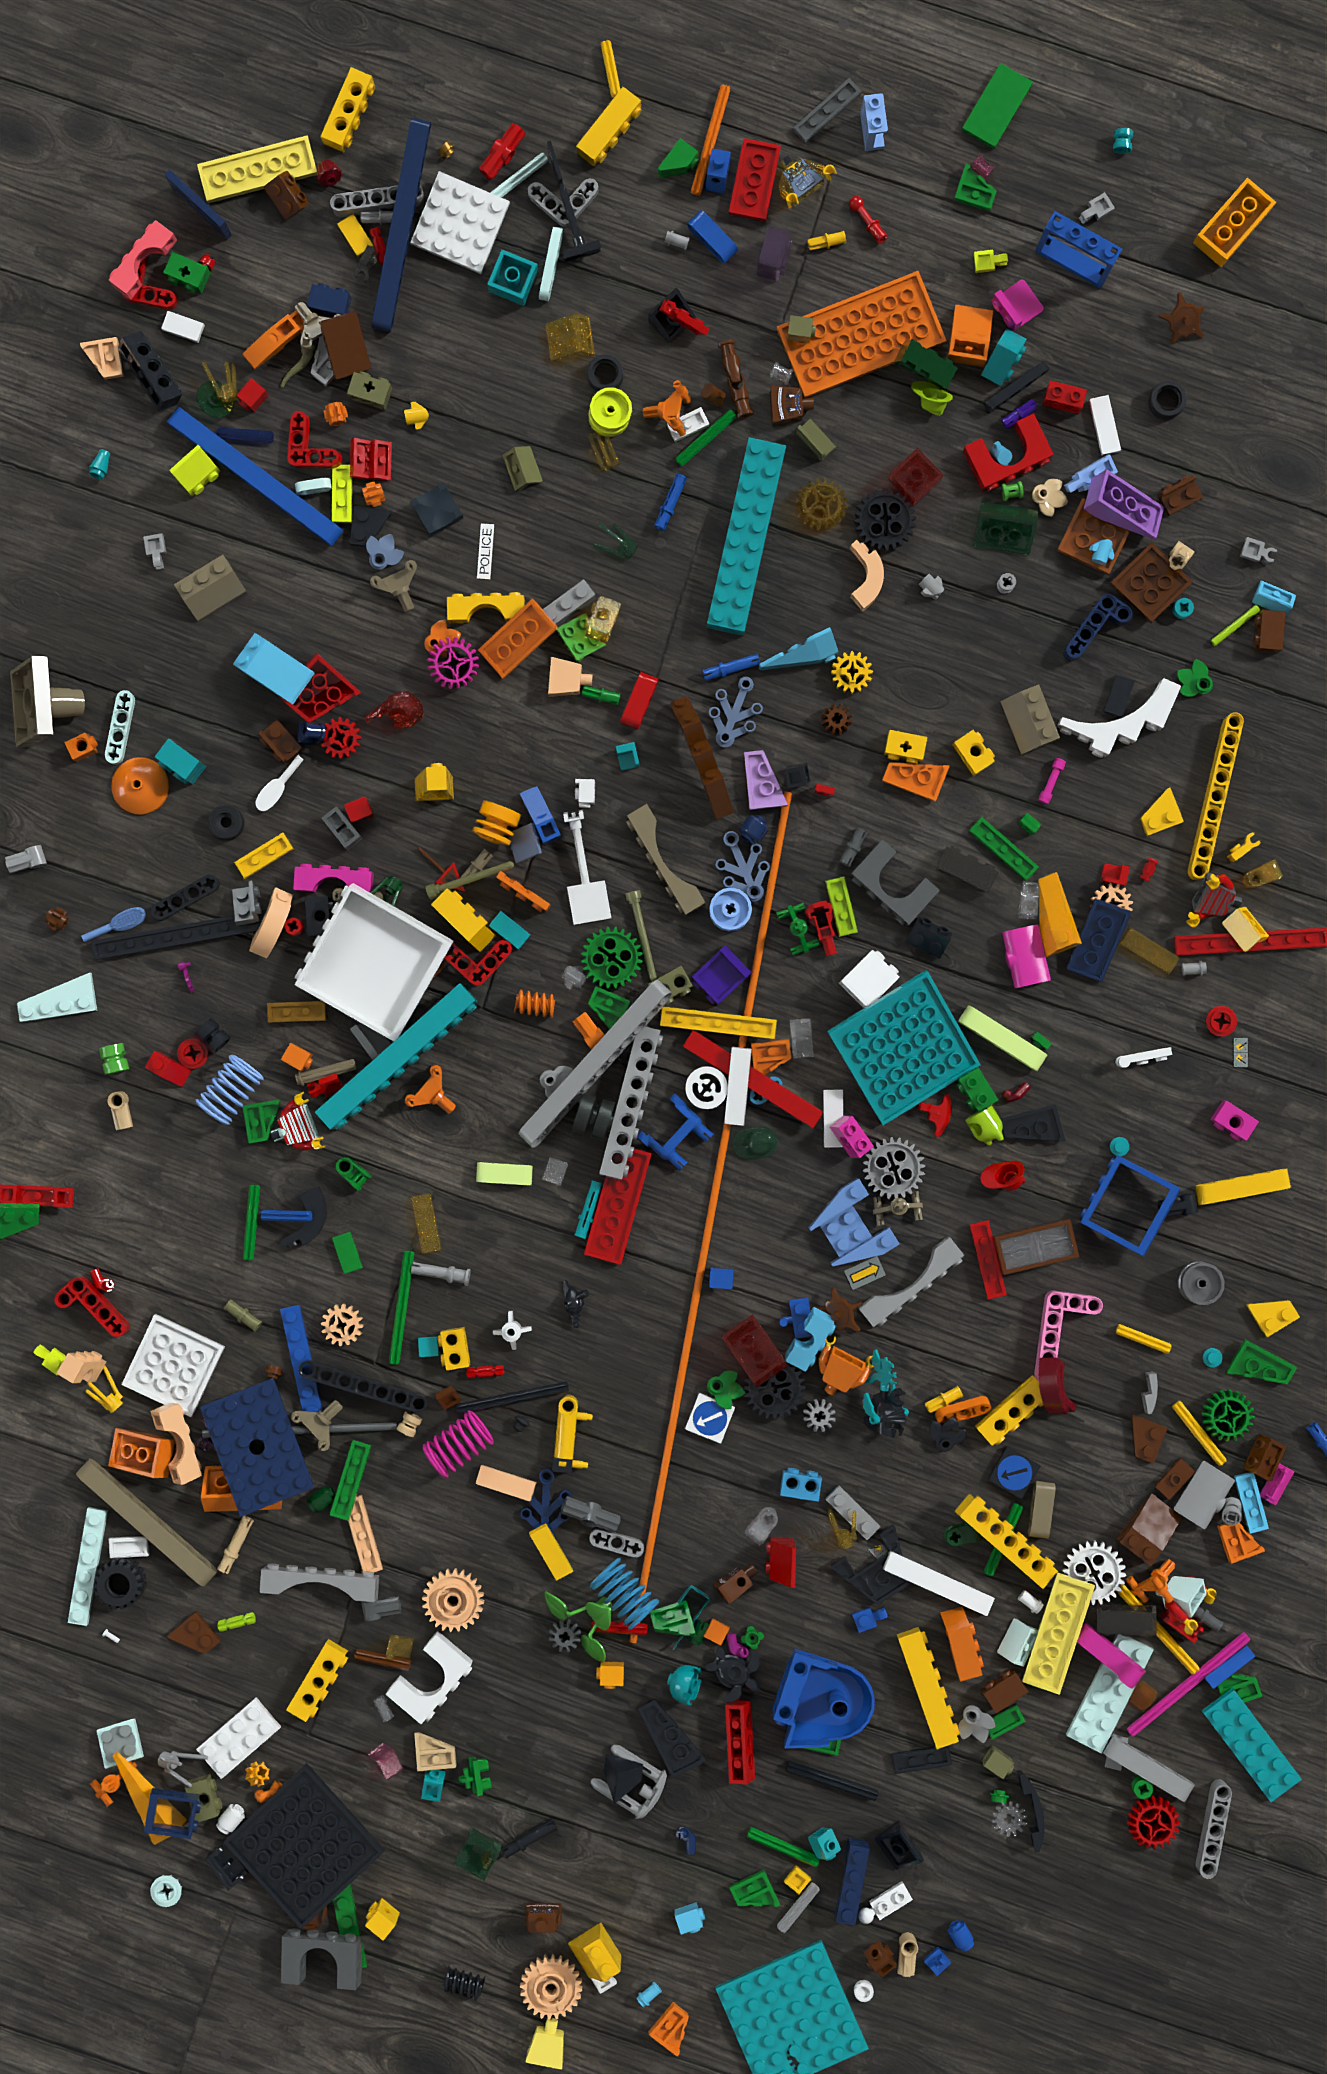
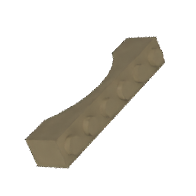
M645 804L627 815L628 821L626 823L631 832L636 831L638 844L641 848H646L648 853L645 855L650 864L655 863L658 869L655 871L661 881L665 880L668 885L665 887L670 897L674 896L677 900L675 906L679 913L684 912L686 916L705 905L706 902L697 887L678 878L663 862L656 844L655 831L657 820L648 805Z

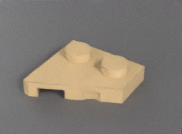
M420 1732L414 1733L417 1771L457 1767L455 1746Z

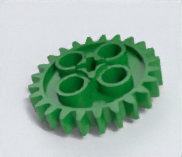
M607 927L605 933L602 929H599L600 935H596L593 932L594 939L587 938V941L590 943L589 946L583 945L587 952L581 953L582 956L586 957L581 963L587 964L583 970H589L590 972L587 977L594 976L592 982L595 983L599 980L600 987L604 983H606L607 989H609L611 984L617 989V983L624 987V981L627 980L631 983L630 976L637 977L634 971L641 970L637 966L638 963H643L642 960L638 959L643 953L637 952L641 945L635 946L634 943L637 939L630 940L631 933L625 936L624 929L620 933L617 932V927L614 928L613 932ZM609 939L614 940L616 943L615 948L611 950L605 947V942ZM598 947L603 948L610 955L615 953V958L624 964L626 968L623 969L614 961L608 962V956L599 951ZM628 951L631 954V958L628 961L621 960V952ZM597 954L604 957V962L600 965H596L593 962V958ZM611 966L619 968V974L615 977L610 976L608 973Z

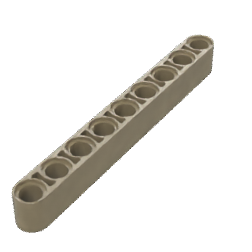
M89 1458L76 1473L82 1482L196 1583L205 1587L217 1573V1569L95 1460Z

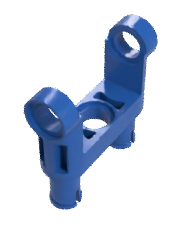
M674 1093L669 1099L688 1120L663 1147L649 1134L646 1135L641 1130L638 1132L637 1138L647 1147H650L663 1160L670 1161L680 1171L683 1167L678 1161L684 1166L688 1162L675 1151V1147L690 1131H694L705 1143L709 1139L703 1133H706L709 1137L714 1133L707 1129L701 1123V1118Z

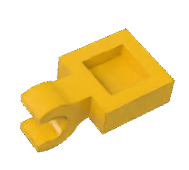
M1250 833L1245 837V843L1242 846L1237 844L1230 849L1231 854L1227 858L1231 863L1260 844V841L1251 843L1250 838L1254 833Z

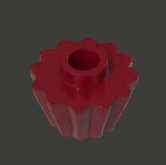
M331 160L321 161L317 166L318 183L323 187L335 185L343 176L341 169Z

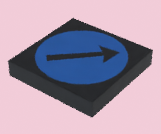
M1006 1446L988 1480L1022 1499L1041 1465Z

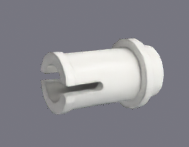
M1026 1590L1018 1597V1600L1030 1608L1032 1613H1039L1043 1607L1042 1601L1034 1598Z

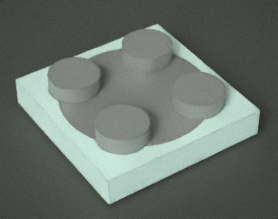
M130 1719L97 1730L105 1769L117 1766L112 1757L116 1751L128 1762L144 1757L136 1719Z

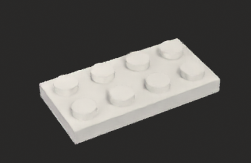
M256 1697L196 1750L200 1755L208 1756L206 1762L222 1779L278 1731L281 1726Z

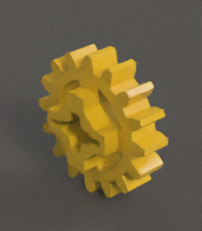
M851 651L850 656L843 653V659L837 657L838 664L833 663L832 665L836 669L831 671V675L836 676L832 681H838L837 688L844 687V693L847 689H850L851 694H853L854 689L861 692V686L867 688L866 681L871 682L872 678L868 675L873 674V671L868 670V668L872 664H866L867 657L860 658V652L857 656H854L853 651ZM848 661V665L845 668H840L844 662ZM856 661L859 662L863 667H859L856 664ZM851 666H852L853 672H857V673L854 674L853 679H852L851 674H850V673H847V672H849ZM859 677H864L860 683L856 684V680ZM841 678H845L848 681V684L845 683Z

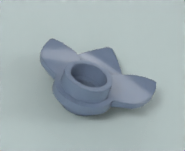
M392 534L383 536L379 541L375 537L370 536L366 543V550L370 554L369 563L377 570H381L387 565H396L404 555L403 551L394 549ZM380 557L382 559V563H376L375 558Z

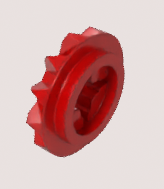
M1217 1006L1209 1011L1206 1017V1027L1210 1030V1033L1216 1036H1227L1236 1028V1014L1229 1007ZM1223 1016V1020L1229 1022V1024L1225 1023L1220 1027L1219 1023L1214 1021V1019H1219Z
M196 1038L183 1041L177 1052L180 1063L190 1069H197L203 1066L208 1059V1049L205 1047V1043H201ZM192 1048L194 1051H201V1053L196 1055L195 1059L192 1056H186L191 1052Z

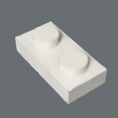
M701 407L679 417L683 422V428L686 430L684 436H679L677 431H674L667 423V427L675 442L709 427V422Z

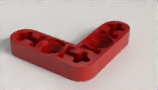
M147 256L143 259L138 269L140 271L139 280L142 284L141 288L131 300L125 295L123 297L131 303L172 310L177 305V298L172 291L143 285L148 262ZM153 292L154 299L151 301L145 300V294ZM168 296H170L172 301H169L168 304H166V302L163 299H167Z
M302 411L294 412L290 419L288 462L296 468L339 467L342 463V455L335 449H308L310 419ZM303 418V421H301L300 424H298L297 420ZM302 435V442L295 444L296 436ZM314 454L319 455V460L316 463L311 462V457ZM298 455H299L300 457L305 458V460H304V459H297V462H296V461L294 460V458H297ZM333 455L336 456V459H333L332 462L325 459V457L332 458Z
M499 940L476 964L452 943L451 946L454 947L452 951L456 955L460 952L461 955L456 957L454 962L451 961L454 957L450 954H447L444 958L467 980L478 986L483 984L511 954L512 946L506 940ZM500 944H507L508 946L506 947V949L508 951L506 953L501 952L499 954V956L502 957L500 960H498V958L495 955L491 954L493 951H495L497 954V952L500 950V948L498 947ZM488 957H493L496 961L492 968L485 966V960ZM461 958L468 960L469 964L465 969L458 967V961ZM480 965H482L485 970L489 971L487 974L483 972L480 975V977L482 978L480 981L472 980L474 978L472 974L474 972L479 973L482 970L478 968Z

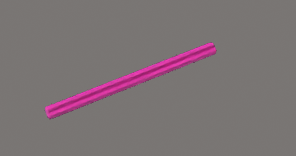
M1244 1632L1241 1633L1201 1666L1195 1674L1189 1676L1127 1728L1129 1734L1132 1737L1138 1734L1207 1675L1250 1641L1248 1635Z

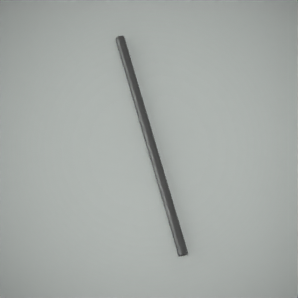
M397 1422L329 1425V1433L397 1430ZM292 1426L295 1434L312 1433L306 1426ZM202 1430V1438H211L209 1430Z

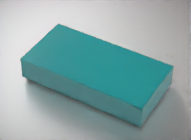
M502 911L498 913L489 925L518 950L530 937L527 931Z

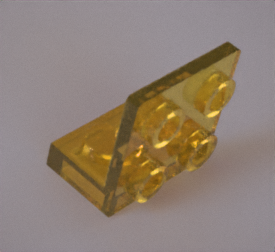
M574 313L546 323L550 358L552 361L577 353L588 357L595 354L588 316Z

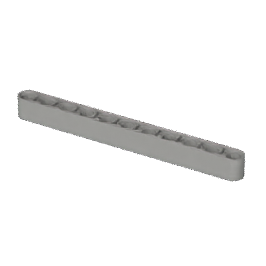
M655 980L649 985L520 1129L519 1135L531 1148L536 1147L542 1142L583 1094L587 1092L668 1002L672 992L659 980Z

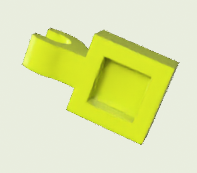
M993 250L974 252L975 273L995 271V265H1007L1008 257L1006 253L994 255Z
M40 1344L33 1353L45 1359L42 1365L58 1375L57 1372L66 1356L56 1348H53L50 1352Z

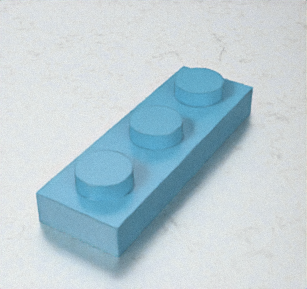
M1248 1472L1234 1476L1248 1532L1251 1534L1269 1529L1254 1473Z

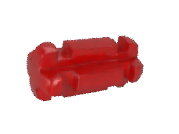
M1153 858L1147 859L1148 863H1145L1141 871L1143 874L1139 875L1144 881H1150L1149 877H1152L1156 869L1155 865H1158V861Z

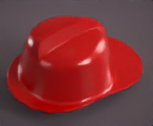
M1019 1161L992 1164L982 1172L980 1177L981 1183L989 1189L1002 1188L1006 1191H1014L1025 1183L1023 1176L1025 1171L1024 1165Z

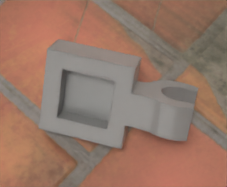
M1104 192L1088 203L1089 209L1081 213L1079 220L1084 224L1095 216L1098 221L1113 212L1115 207Z
M161 533L144 536L147 557L153 558V565L156 567V570L164 569L161 555L167 554L164 535Z

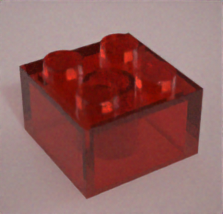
M916 448L889 474L888 480L915 507L942 481L944 475L919 448Z

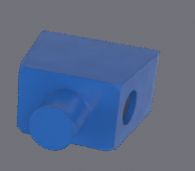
M712 149L707 171L706 191L724 194L731 162V152ZM717 178L720 182H715L712 179Z

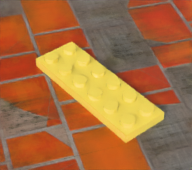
M308 136L197 164L207 203L264 189L263 186L285 171H288L295 181L317 175Z
M1057 1572L1022 1682L1060 1695L1095 1585Z

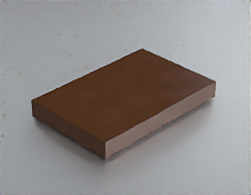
M356 311L319 322L334 379L337 380L353 375L354 372L359 373L372 369Z

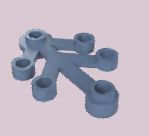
M743 677L739 680V693L732 709L727 700V692L724 689H719L716 692L715 697L720 701L728 719L725 727L719 717V708L712 707L709 709V717L713 719L718 730L716 742L721 747H730L736 737L755 731L756 724L753 721H747L743 727L733 730L735 723L752 715H759L763 710L760 703H754L751 708L740 712L746 694L753 689L754 684L749 677ZM744 681H747L750 685L749 687L745 688L743 687L742 683ZM723 692L725 697L719 698L718 693ZM759 706L761 710L755 712L753 708ZM716 710L718 715L712 716L711 711ZM747 724H753L754 728L748 730L746 728ZM722 735H728L729 739L727 741L722 740Z
M729 831L724 835L723 841L726 846L731 848L739 867L727 863L724 859H718L715 866L719 871L726 870L743 877L746 884L734 881L733 877L727 876L723 880V885L726 888L740 889L742 892H745L750 901H758L764 894L761 883L770 865L766 861L760 862L758 865L759 872L755 881H753L751 872L758 855L762 852V847L757 843L751 846V854L746 864L737 844L739 841L738 834ZM732 836L734 837L735 841L733 843H729L727 838ZM754 846H758L760 848V851L758 853L753 852ZM718 862H724V868H719ZM766 864L768 868L761 870L760 865ZM726 879H731L732 885H726ZM751 889H756L758 894L755 896L751 895Z

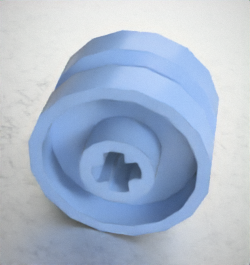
M722 889L711 900L709 908L710 918L714 925L721 930L728 932L737 931L744 927L750 919L752 912L751 901L740 889ZM733 907L734 912L731 914L727 913V908Z

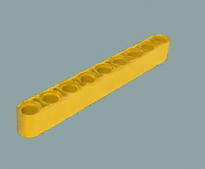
M1239 713L1229 714L1222 722L1188 866V876L1192 880H1200L1209 872L1244 719ZM1230 718L1236 720V727H1233L1229 724ZM1225 737L1232 739L1231 746L1225 743ZM1221 755H1225L1228 758L1227 764L1221 762ZM1217 773L1222 774L1224 777L1223 783L1216 780ZM1212 792L1219 794V801L1212 799ZM1208 811H1213V812H1214V814H1215V819H1214V820H1211V819L1208 818V816H1207V812H1208ZM1204 829L1210 831L1211 837L1209 839L1203 836ZM1199 848L1206 850L1205 857L1199 855ZM1196 866L1202 869L1201 876L1195 874L1194 868Z

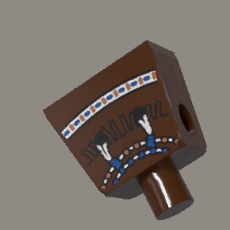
M771 386L772 427L801 421L803 419V410H814L813 398L802 399V389Z
M752 1564L744 1570L736 1567L715 1582L713 1586L722 1599L730 1604L753 1585L750 1579L758 1571ZM741 1577L740 1583L737 1584V1579Z
M525 1903V1925L528 1932L555 1933L562 1923V1903Z

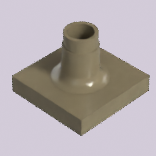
M31 656L10 671L16 747H32L53 735L52 718L83 715L85 699L81 689L49 687L47 657Z

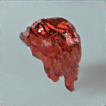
M409 691L396 692L367 715L365 720L368 723L385 714L395 722V729L409 728L423 718V705Z

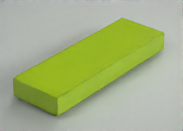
M845 877L825 881L833 908L838 936L858 933Z

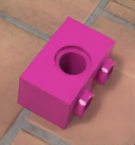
M1223 1100L1210 1119L1214 1122V1127L1221 1131L1227 1130L1231 1133L1229 1136L1238 1142L1240 1140L1247 1141L1259 1123L1258 1120L1238 1107ZM1232 1117L1237 1119V1125L1234 1128L1229 1123Z
M842 1116L829 1127L850 1158H861L874 1147L853 1116Z

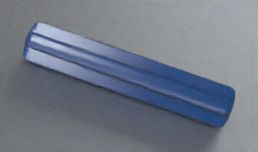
M261 1211V1220L308 1222L313 1219L311 1211Z

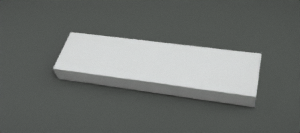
M732 1047L725 1124L744 1126L752 1049Z

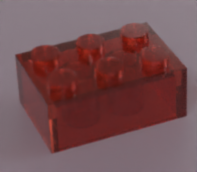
M753 1314L721 1336L756 1388L788 1366Z

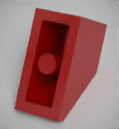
M154 1051L145 1066L146 1069L183 1087L192 1072L191 1069L186 1068L160 1051Z

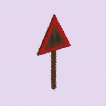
M421 847L417 848L420 853L443 873L435 883L442 885L460 878L455 862L445 870ZM463 885L460 886V887L454 888V889H458V890H461V891H465V888H464Z

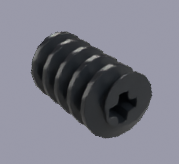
M448 1966L443 1983L444 1992L451 1988L452 1994H455L459 1990V1996L461 1997L466 1992L468 1999L474 1994V2000L477 2001L479 1996H481L486 1976L480 1981L479 1974L473 1979L472 1972H469L467 1977H465V1970H462L458 1975L457 1968H454L452 1973H450V1966Z

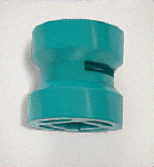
M1118 128L1114 131L1115 143L1113 144V152L1127 154L1132 151V129Z

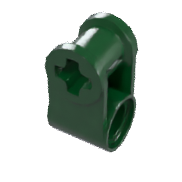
M966 1521L961 1524L948 1526L943 1532L944 1540L952 1546L975 1543L982 1540L981 1534ZM953 1532L957 1534L954 1536V1540L950 1538Z

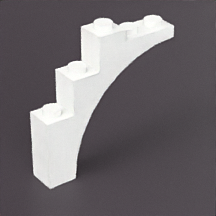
M1163 678L1153 695L1142 707L1121 719L1107 723L1091 724L1076 722L1062 717L1057 727L1060 728V732L1066 735L1073 734L1078 736L1077 739L1084 743L1091 742L1089 750L1093 751V755L1103 758V756L1106 757L1110 754L1117 737L1124 744L1129 745L1136 742L1143 724L1151 731L1161 730L1181 686Z

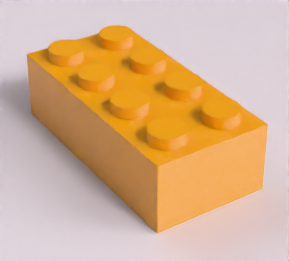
M1246 178L1201 230L1193 244L1222 268L1268 215L1276 201L1249 178Z

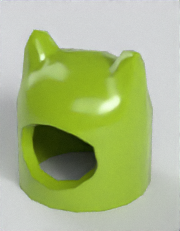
M992 1105L980 1112H976L965 1120L977 1140L985 1142L988 1146L992 1144L994 1139L999 1141L1004 1139L1002 1121Z

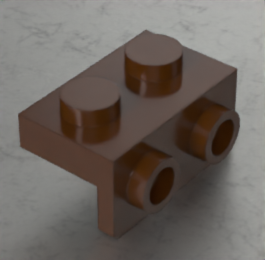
M288 171L277 175L263 186L285 220L309 205L306 195L300 190L294 177Z

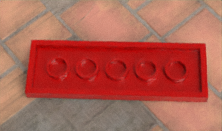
M634 1149L632 1158H628L626 1165L629 1166L627 1177H623L622 1181L605 1177L584 1255L621 1265L652 1153ZM620 1154L612 1156L614 1164H620L623 1161V1157Z

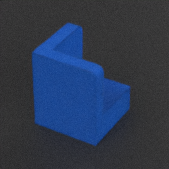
M710 1267L709 1288L732 1289L734 1269Z

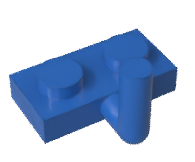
M808 1297L789 1300L791 1316L781 1317L779 1319L780 1325L785 1327L787 1324L793 1323L796 1339L813 1336L804 1330V1322L810 1313Z

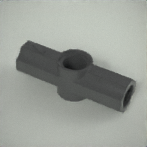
M567 1496L561 1507L562 1514L580 1520V1523L587 1527L597 1526L615 1533L620 1523L619 1515L601 1509V1506L594 1502L584 1503Z

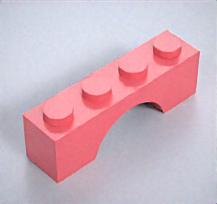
M156 220L149 224L142 238L137 239L131 252L123 257L120 266L111 272L109 279L111 285L131 300L142 286L138 276L141 262L152 254L166 255L177 242L174 233Z

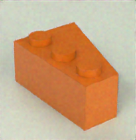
M963 1606L940 1612L960 1682L983 1676L981 1668L984 1667L981 1655H977V1651H980L977 1639H973V1635L976 1632L973 1623L968 1622Z

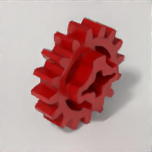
M341 717L338 718V722L332 718L331 725L325 723L327 729L325 730L324 743L321 746L322 748H327L325 751L327 754L332 752L333 758H336L337 755H339L341 760L344 758V755L350 758V752L356 754L355 747H361L358 740H362V737L357 735L361 731L359 728L354 729L356 724L354 722L350 724L348 718L345 722H343ZM340 726L348 727L350 730L344 731ZM333 730L332 737L329 738V734ZM338 732L343 736L344 745L338 740ZM353 739V742H352L351 746L349 747L348 744H349L350 740ZM339 746L342 751L335 750L332 747Z

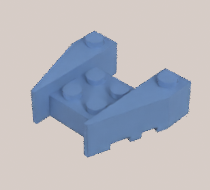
M859 1178L841 1187L808 1227L812 1231L820 1226L839 1256L830 1262L832 1266L883 1255L899 1245L898 1240L889 1227L871 1236L853 1207L855 1203L869 1195Z

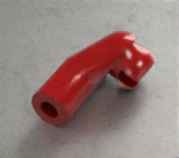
M99 1268L90 1271L96 1288L103 1291H111L114 1288L113 1280L102 1277Z

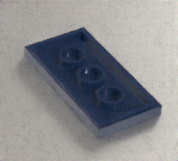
M171 170L164 174L171 188L226 240L232 236L225 220Z
M1094 898L1079 934L1082 944L1074 947L1066 969L1102 982L1131 915V911Z

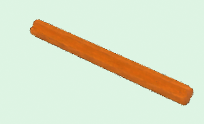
M727 85L720 86L691 188V193L696 196L701 195L708 171L711 151L714 149L730 93V87Z

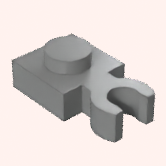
M1247 537L1244 541L1240 557L1254 562H1259L1260 558H1263L1264 562L1271 564L1274 562V559L1269 558L1268 553L1275 554L1277 550L1272 547L1265 549L1264 542Z

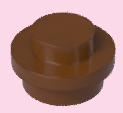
M267 1365V1368L264 1369V1372L267 1373L266 1377L278 1379V1376H283L281 1373L282 1368Z

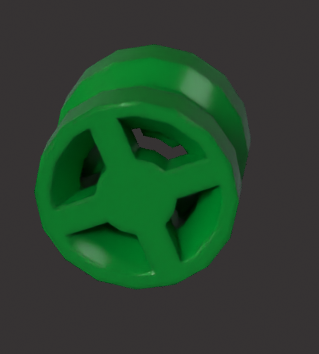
M1141 1776L1133 1778L1131 1788L1136 1796L1140 1799L1149 1798L1153 1793L1152 1784Z

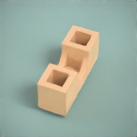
M95 1351L68 1353L57 1374L71 1383H81L82 1379L87 1382H96L106 1361L102 1359L101 1354Z

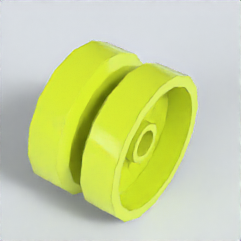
M604 388L598 391L592 398L588 413L592 429L605 437H615L621 434L627 428L632 413L631 401L622 390L616 388Z

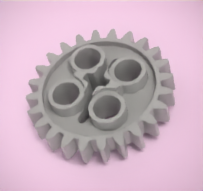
M891 1137L890 1143L883 1139V1145L876 1142L877 1149H870L872 1155H865L869 1158V1161L863 1162V1164L868 1166V1168L863 1169V1172H868L869 1175L864 1179L871 1180L868 1186H875L873 1192L880 1190L881 1197L884 1193H887V1199H890L891 1194H894L895 1199L898 1198V1194L905 1198L906 1191L912 1194V1187L918 1189V1186L915 1184L916 1182H923L919 1175H925L924 1172L920 1171L921 1168L925 1167V1165L920 1164V1161L924 1158L917 1157L920 1150L914 1152V1144L910 1147L907 1146L908 1140L902 1144L901 1138L894 1142L893 1137ZM897 1151L905 1153V1159L901 1162L894 1158V1154ZM887 1152L891 1153L894 1164L899 1165L897 1173L901 1181L900 1185L897 1184L894 1172L888 1169L891 1167ZM879 1157L886 1158V1167L879 1168L876 1165V1160ZM903 1169H909L912 1172L909 1180L901 1177ZM890 1175L893 1177L894 1182L891 1186L883 1184L884 1176Z

